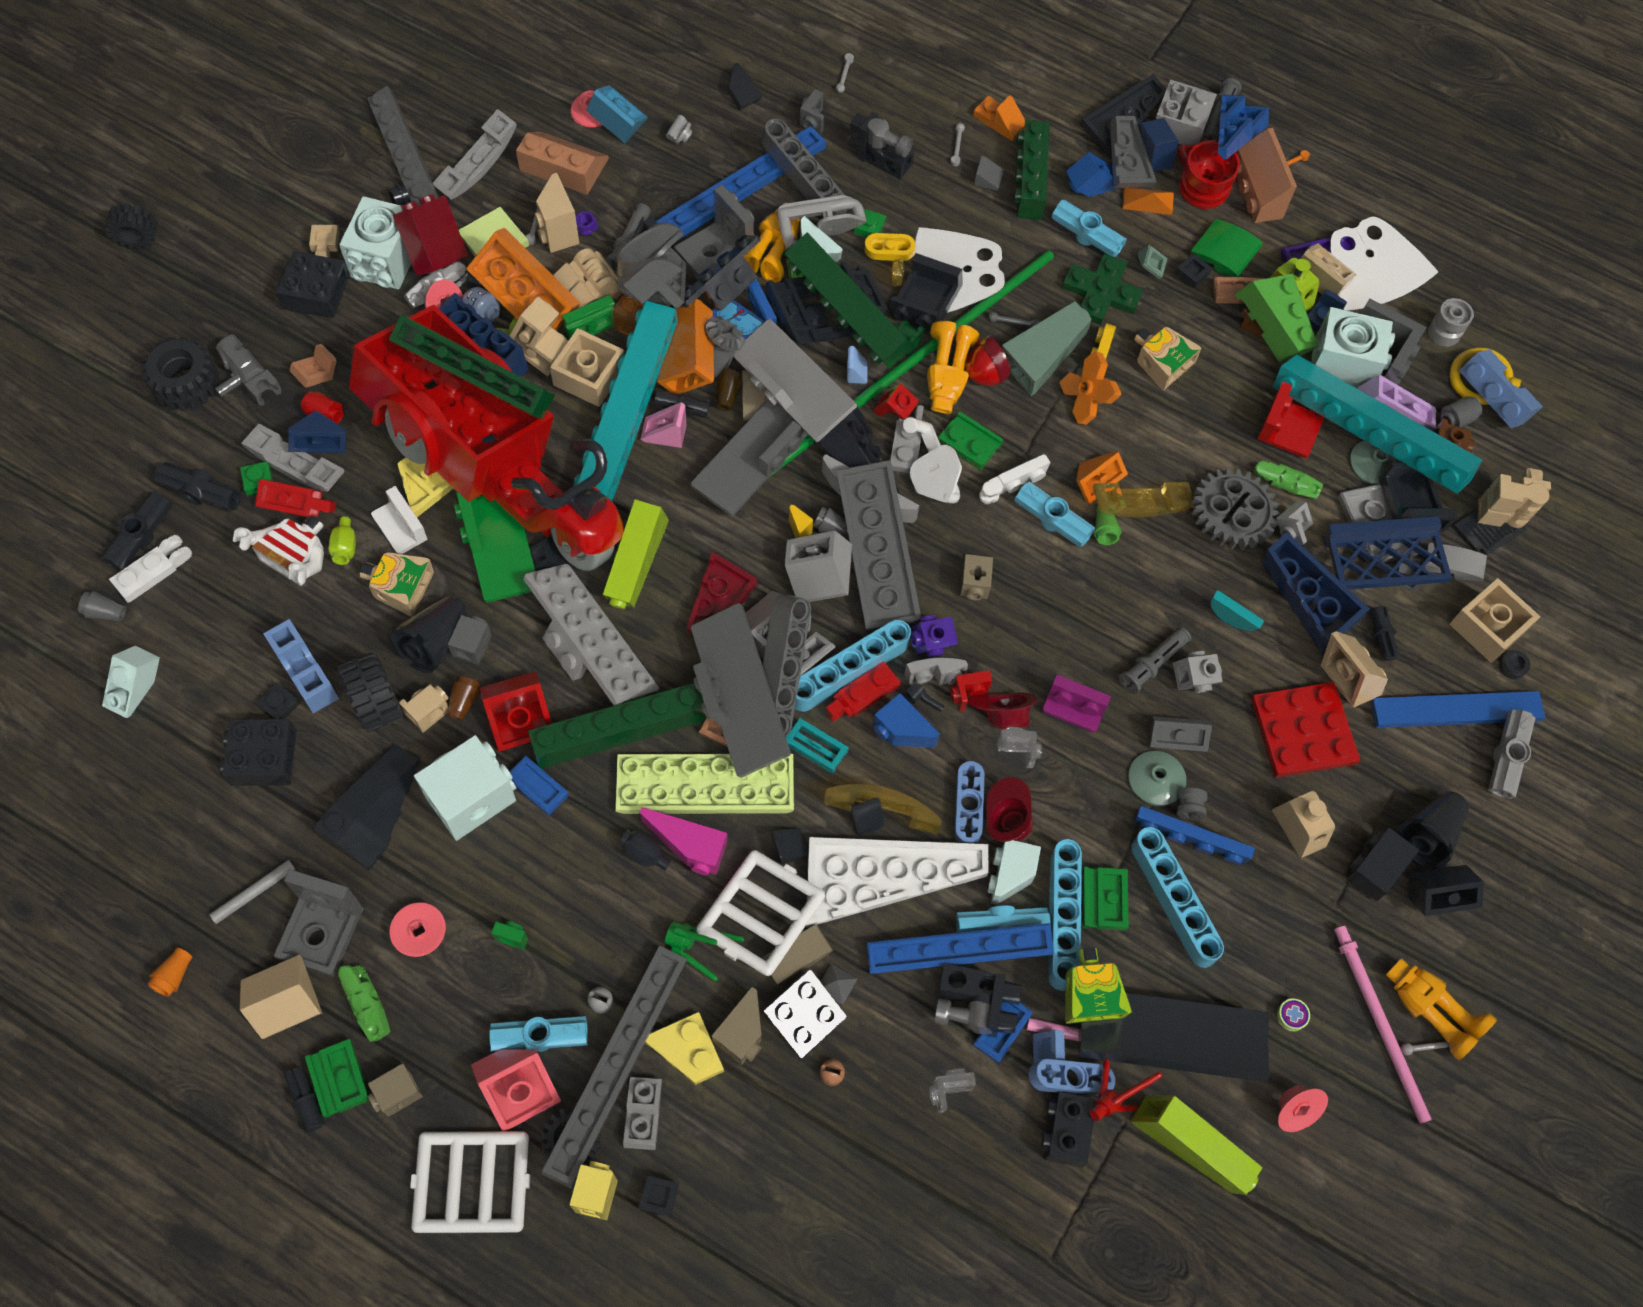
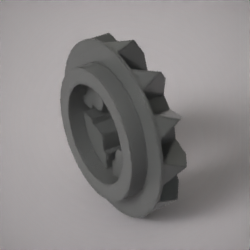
M721 316L717 318L711 317L705 325L709 338L722 349L738 351L745 342V339L742 337L743 332L738 330L737 325L732 324L729 319L724 320Z

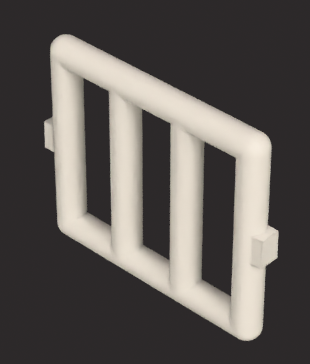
M753 850L748 854L700 921L696 930L698 934L716 939L718 941L716 945L725 950L724 953L727 957L734 961L738 958L765 976H770L824 900L825 892L798 876L796 869L787 864L783 867L760 852ZM755 865L760 866L808 895L810 898L802 910H797L746 879ZM738 889H741L793 921L784 936L729 903ZM720 914H725L775 945L776 947L766 961L713 929L712 926Z
M524 1131L421 1133L418 1141L416 1174L411 1176L410 1188L414 1189L412 1230L415 1233L520 1232L524 1227L526 1189H530V1174H527L528 1134ZM431 1145H451L445 1219H425ZM464 1145H483L478 1219H458ZM496 1145H515L511 1219H491Z

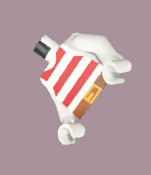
M309 516L301 526L290 519H284L281 523L261 530L250 531L246 528H237L234 531L232 541H240L239 547L242 550H247L250 545H253L252 548L260 561L300 586L306 582L308 577L322 570L324 548L316 534L323 528V525L313 516Z

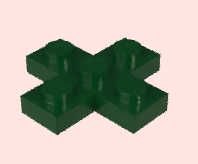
M1105 253L1096 272L1072 264L1062 286L1064 290L1085 297L1081 308H1084L1089 313L1091 322L1102 325L1109 306L1134 315L1143 293V289L1121 282L1128 262Z

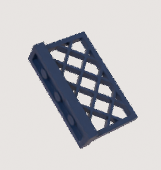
M1439 516L1329 524L1323 538L1325 548H1329L1335 576L1349 590L1450 582L1452 579L1439 533L1442 526ZM1432 540L1435 548L1434 551L1430 553L1418 545L1420 541ZM1393 543H1402L1409 550L1402 555L1391 548V545ZM1366 545H1375L1382 551L1375 557L1363 548ZM1337 547H1347L1354 554L1347 559L1338 553ZM1412 551L1426 559L1421 566L1407 558ZM1385 553L1399 561L1394 568L1380 560ZM1357 555L1371 562L1366 570L1352 562ZM1429 562H1432L1440 567L1442 574H1432L1424 568ZM1404 563L1413 569L1415 574L1413 576H1404L1396 570ZM1374 566H1377L1388 573L1385 578H1376L1369 572ZM1347 567L1360 575L1358 580L1345 581L1343 572Z

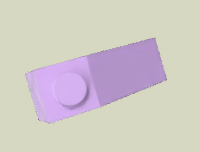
M1380 374L1357 387L1360 391L1431 431L1436 429V408Z

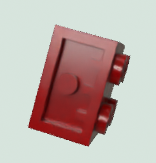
M1282 382L1257 439L1300 457L1308 458L1324 417L1312 410L1292 403L1293 397L1289 396L1293 385Z

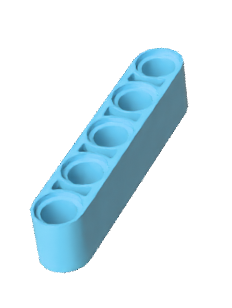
M901 620L891 621L800 676L798 692L806 691L810 695L806 698H801L797 695L795 710L805 712L814 708L883 661L887 663L904 653L908 648L911 635L909 625ZM900 635L903 639L895 640L891 636ZM873 648L879 650L880 653L871 654L867 650ZM854 663L857 667L849 669L844 664ZM823 677H830L834 681L831 683H824L820 679Z
M1152 827L1142 829L1132 843L1133 855L1193 963L1203 968L1210 967L1222 956L1224 952L1223 942L1162 833ZM1141 840L1150 841L1154 849L1144 847ZM1156 866L1165 867L1168 875H1161L1157 871ZM1171 892L1179 893L1183 898V902L1175 901L1171 896ZM1186 918L1193 919L1197 923L1198 929L1190 928L1186 924ZM1201 945L1210 947L1213 956H1206L1201 950Z
M1070 839L1058 842L1050 858L1049 914L1054 955H1048V979L1051 986L1060 991H1065L1066 980L1059 977L1057 969L1065 968L1069 971L1072 967L1080 966L1078 950L1081 949L1082 852L1078 843ZM1059 852L1069 853L1072 861L1061 859ZM1058 881H1068L1072 886V890L1062 889ZM1065 909L1069 911L1072 919L1066 920L1061 918L1058 910ZM1057 939H1067L1072 948L1068 950L1061 948Z

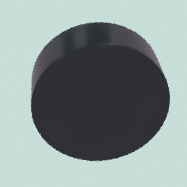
M1510 650L1499 660V669L1507 678L1520 679L1530 670V660L1523 652Z

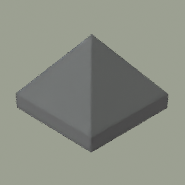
M830 964L820 983L835 1002L843 1006L857 978Z

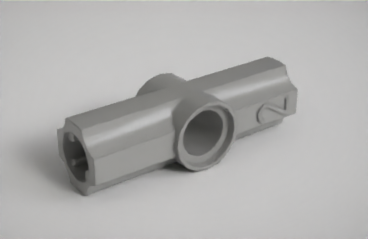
M1514 709L1508 711L1500 745L1493 752L1495 765L1488 788L1492 795L1509 799L1516 797L1524 763L1531 756L1529 742L1536 719L1532 713ZM1509 749L1514 752L1515 759L1510 756Z

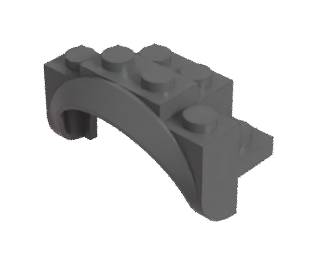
M656 223L628 241L620 249L617 255L618 287L625 295L635 300L638 299L642 304L645 301L667 307L672 304L676 309L684 303L686 262L671 248L683 236V231L671 223Z

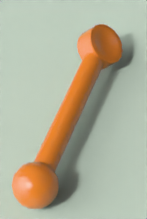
M1302 150L1299 156L1287 161L1288 166L1300 160L1307 161L1310 153Z

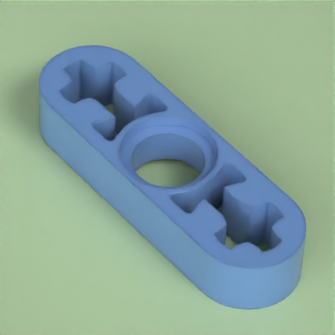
M974 761L963 763L957 773L954 836L958 843L976 844L982 834L984 770L980 764ZM969 770L973 771V776H978L974 778L972 789H967L968 777L963 776ZM965 797H972L977 801L978 807L974 810H966L963 808L961 800ZM967 818H972L971 831H974V833H972L971 837H966V833L961 831L966 826Z
M1044 1059L1030 1067L1029 1080L1033 1087L1039 1091H1061L1070 1094L1098 1096L1101 1083L1099 1081L1088 1082V1080L1096 1075L1098 1079L1102 1078L1103 1064ZM1068 1069L1073 1070L1077 1075L1078 1082L1076 1086L1071 1085L1067 1079ZM1109 1069L1108 1089L1113 1090L1115 1076L1112 1070ZM1043 1070L1045 1074L1052 1075L1056 1073V1077L1047 1080L1045 1076H1042L1041 1071Z

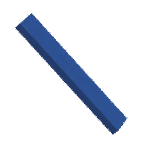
M1539 691L1374 698L1370 702L1375 728L1505 723L1508 711L1512 709L1532 713L1536 718L1535 721H1542L1545 718Z
M1050 923L867 943L870 974L944 967V963L962 965L1054 955Z

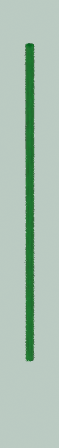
M1047 250L1004 283L1001 290L983 299L954 322L956 323L955 334L959 326L968 325L1054 258L1053 253ZM931 339L853 399L858 408L862 407L937 349L938 340ZM808 434L799 448L785 459L781 468L816 441Z

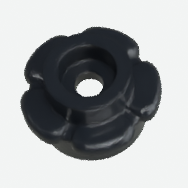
M394 184V187L388 189L392 204L401 206L410 201L409 194L404 186L400 187L398 184Z

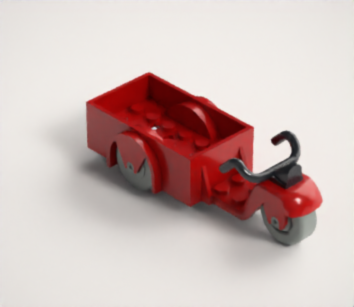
M434 304L408 317L512 372L501 357L491 350L480 348ZM396 324L354 345L349 389L373 411L372 424L374 426L384 421L386 422V427L393 443L407 459L416 464H426L424 473L427 476L437 472L468 502L481 494L490 502L496 500L530 532L537 533L551 528L552 537L558 550L570 564L578 569L591 571L611 558L614 552V545L621 539L624 533V527L614 503L596 488L603 480L607 471L606 453L598 442L591 439H577L574 441L573 447L575 450L591 451L594 454L596 468L590 477L563 493L540 471V458L544 457L554 418L551 412L547 410L543 420L530 415L390 341L389 338ZM432 380L439 384L432 389H427L423 386ZM491 434L497 439L492 443H484L482 439Z

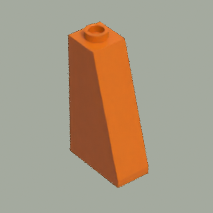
M698 299L688 307H678L676 309L678 324L657 380L660 385L672 393H685L714 381V347L705 329L706 323L713 317V311Z

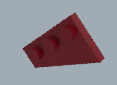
M712 552L698 598H696L686 627L687 633L693 636L692 625L738 603L742 605L758 585V579Z

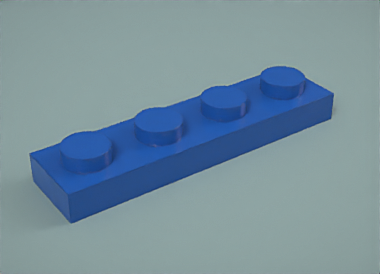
M1143 806L1137 810L1133 822L1140 824V829L1147 827L1156 828L1160 832L1168 834L1167 838L1173 842L1184 844L1186 841L1195 844V849L1206 854L1219 853L1224 855V860L1236 865L1250 861L1255 850L1254 847Z

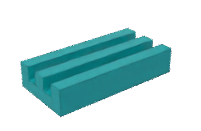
M799 718L786 737L789 748L832 774L849 750V747ZM801 729L805 731L806 733L815 737L819 741L838 751V754L836 755L832 753L831 751L822 747L819 743L799 733V730ZM795 738L803 744L807 745L808 747L812 748L813 750L817 751L821 755L830 759L832 763L793 739Z

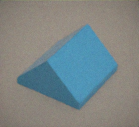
M610 85L595 90L586 110L624 143L630 139L648 118Z

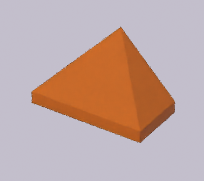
M1124 188L1122 209L1172 215L1174 192Z
M1114 451L1079 463L1077 483L1086 503L1090 504L1128 475L1119 452Z

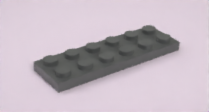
M891 460L837 470L849 540L852 544V556L866 631L878 630L894 620H901L907 624L920 622L921 613Z

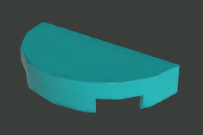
M1218 590L1210 602L1214 613L1225 623L1235 628L1254 631L1260 629L1264 622L1263 619Z

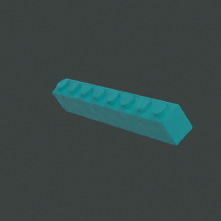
M645 301L643 309H639L636 314V328L634 333L630 332L628 336L626 355L620 357L617 379H612L609 387V394L611 395L608 403L604 402L600 412L602 419L599 426L594 427L591 440H595L603 447L607 457V471L603 480L596 488L611 501H613L678 324L675 308ZM585 451L582 460L584 467L581 474L576 475L573 487L594 473L596 460L591 451Z
M1295 355L1283 364L1279 370L1273 388L1279 390L1282 382L1293 385L1289 396L1293 397L1294 400L1456 494L1471 482L1482 462V459L1298 355Z

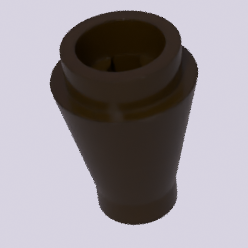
M723 369L720 375L717 376L716 407L723 411L732 410V405L743 383L739 372Z

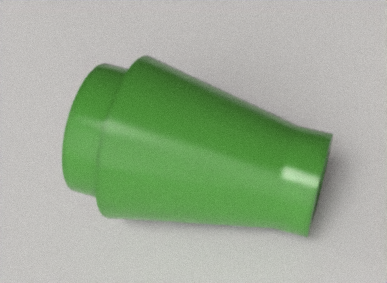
M1100 504L1096 508L1094 537L1102 545L1115 544L1121 535L1120 526L1113 513L1112 506L1110 504Z

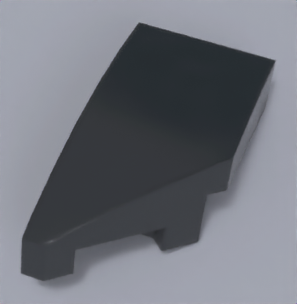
M738 62L735 63L727 90L738 109L741 110L760 101L762 96L745 70Z

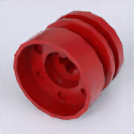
M1203 141L1195 145L1189 152L1180 177L1179 190L1185 201L1194 207L1212 209L1222 205L1229 197L1239 172L1240 161L1238 154L1235 152L1229 158L1223 159L1218 154L1219 141Z

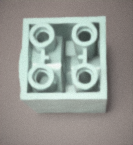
M362 197L340 243L350 277L361 282L375 283L385 288L400 289L411 265L410 258L393 218V214L402 211L400 205Z
M1330 307L1315 336L1318 347L1313 349L1311 363L1355 388L1379 374L1382 376L1383 369L1387 370L1391 363L1392 355L1388 354V351L1392 347L1395 333H1391L1393 322Z
M476 735L454 750L441 755L431 765L414 775L424 797L456 841L516 801L513 793L516 786L511 780L510 772L504 764L499 765L495 758L496 754L488 742L481 743Z

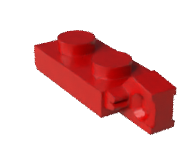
M259 479L255 506L306 517H318L319 511L335 512L336 501L321 499L322 492L316 491V489Z
M883 661L839 690L833 696L835 701L826 707V715L832 722L844 714L848 718L851 716L856 717L898 689L901 682Z

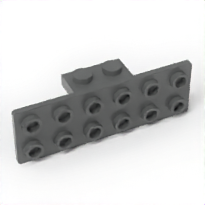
M768 400L691 482V487L724 512L734 516L774 471H778L781 468L785 459L799 448L808 433L779 403L773 405Z
M738 603L692 625L691 630L701 659V663L693 666L696 674L694 684L702 694L704 702L701 706L705 716L708 719L711 718L722 727L736 775L740 778L745 777L790 756L791 751L743 606Z

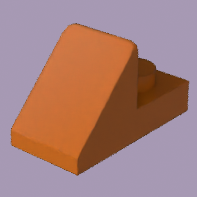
M1011 95L1002 103L987 96L974 110L973 114L974 118L1011 141L1018 136V130H1023L1025 119Z

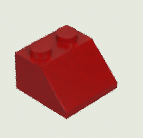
M536 671L480 687L482 700L499 752L530 743L529 730L552 724Z

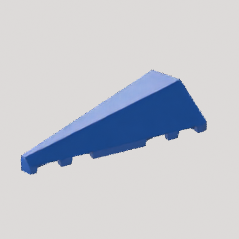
M1223 94L1218 154L1223 159L1229 158L1266 129L1269 121V108L1245 106V96Z

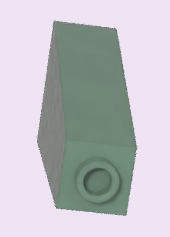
M1076 301L1002 345L1001 349L1009 362L1010 373L1030 396L1040 389L1088 333L1091 318L1089 313L1084 308H1081Z

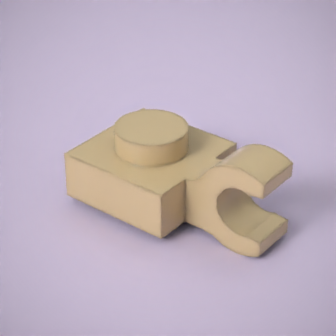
M312 225L309 242L311 252H315V255L329 258L330 252H337L340 234L338 225Z

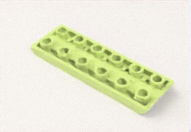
M618 754L616 812L640 814L641 807L663 814L789 813L794 811L793 754L742 778L736 775L730 754Z

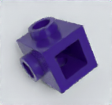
M936 615L919 618V624L911 627L910 640L912 646L916 648L917 655L927 653L928 657L945 654L944 649L958 644L952 616L936 619Z

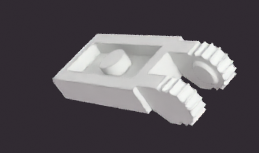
M1043 454L998 475L988 482L986 481L979 493L980 501L984 505L991 504V502L994 503L998 501L999 495L1006 491L1013 493L1028 481L1034 483L1045 477L1050 465L1049 459Z
M171 535V537L161 542L159 548L157 546L109 580L127 602H131L175 572L177 567L190 559L192 551L185 546L178 549L182 545V540L178 535Z

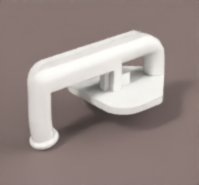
M913 417L906 418L903 422L904 430L907 433H921L929 452L916 460L910 469V477L917 493L945 503H957L960 498L957 482L962 465L956 451L951 446L940 445L935 430L930 423Z

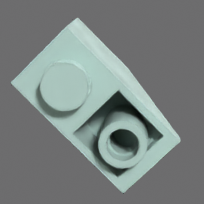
M137 646L113 655L102 706L125 718L130 717L153 685L160 657Z
M1014 840L1004 842L1002 848L997 847L993 865H998L997 875H991L988 886V893L993 894L991 904H999L1032 883L1036 875L1041 847Z

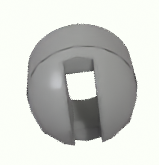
M605 987L594 988L588 995L590 1009L600 1014L610 1010L613 1005L611 992ZM595 994H597L599 996L607 998L608 1000L605 1003L601 1000L592 997Z

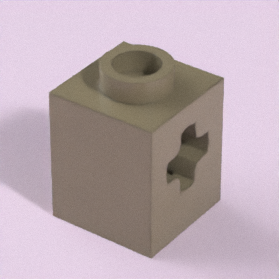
M965 555L962 567L960 596L967 597L970 600L988 599L991 589L993 557Z
M404 1064L368 1083L373 1092L368 1095L376 1112L382 1110L388 1117L423 1097L410 1070Z

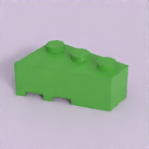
M1293 274L1252 281L1234 293L1237 299H1242L1250 310L1248 316L1252 321L1254 319L1257 321L1264 332L1261 334L1279 362L1290 360L1295 355L1301 357L1318 347Z

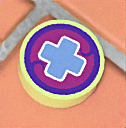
M1288 999L1278 1007L1277 1020L1284 1029L1299 1031L1308 1024L1310 1011L1301 1000Z

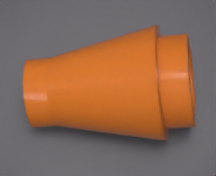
M176 948L149 975L151 979L148 982V986L157 993L170 997L173 992H177L188 964L193 958L192 955L181 948Z

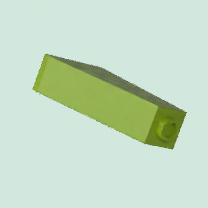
M634 500L603 593L604 597L610 600L609 605L619 609H625L626 606L635 607L669 521L661 507Z
M1145 1096L1130 1120L1137 1128L1230 1193L1247 1195L1258 1182L1257 1176L1263 1167L1176 1096Z

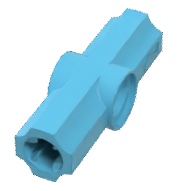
M1061 200L1052 214L1053 220L1076 234V239L1080 244L1094 245L1110 256L1116 257L1126 243L1125 237L1102 224V218L1098 213L1084 212L1066 200Z
M1030 481L1025 483L1015 497V502L1039 518L1046 530L1059 532L1080 548L1086 544L1095 530L1094 526L1072 512L1064 499L1060 497L1052 498Z
M996 906L988 909V911L958 912L956 914L957 933L1050 923V914L1047 908L1015 909L1013 906Z
M586 1016L557 1019L535 1017L529 1021L493 1023L490 1027L492 1053L500 1049L536 1050L542 1052L549 1048L587 1045L588 1041ZM537 1028H545L547 1030L546 1037L541 1041L531 1039L533 1031Z

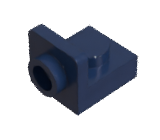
M1325 290L1318 303L1308 315L1312 329L1318 332L1330 307L1344 310L1347 301L1339 295Z

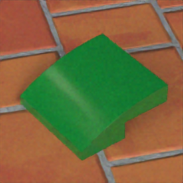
M1215 219L1193 247L1191 255L1194 253L1204 262L1214 264V269L1217 273L1238 277L1261 248L1262 241L1236 225Z

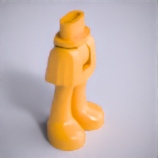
M778 209L760 223L759 230L761 236L759 238L761 241L743 256L755 274L761 265L762 277L766 281L773 280L774 283H779L784 275V268L780 260L785 251V244L778 222ZM800 219L790 220L795 241L798 238ZM769 243L774 244L769 253L767 254V256L762 261L763 254L766 248L768 247Z
M950 321L934 322L931 325L930 333L932 338L938 340L935 363L928 368L927 372L929 394L932 400L931 410L944 414L952 413L953 405L957 403L966 386L969 374L964 371L968 350L976 344L979 338V333L974 328L967 325L959 326L956 331V349L953 364L948 366L951 344L956 330V323Z
M1402 958L1386 974L1396 984L1394 989L1397 991L1408 1012L1413 1018L1419 1015L1426 1018L1448 1042L1451 1054L1458 1061L1477 1044L1478 1039L1497 1021L1490 1013L1471 1014L1445 990L1446 983L1422 968L1418 969L1416 965L1411 967ZM1435 1003L1438 1004L1465 1033L1452 1025L1433 1005Z

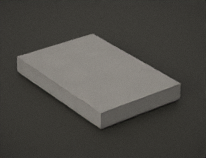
M1381 484L1341 492L1337 497L1348 523L1393 520ZM1393 543L1391 545V548L1402 555L1409 550L1402 543ZM1366 545L1363 548L1375 557L1382 551L1375 545ZM1412 551L1408 557L1416 556L1418 553ZM1385 553L1380 560L1385 563L1396 559ZM1364 559L1368 567L1371 562Z

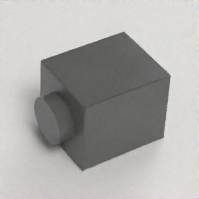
M461 615L447 644L451 655L479 665L492 637L489 625L482 618L476 616L469 618Z

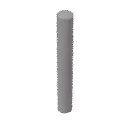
M287 860L210 913V917L215 924L219 923L283 879L289 869H296Z

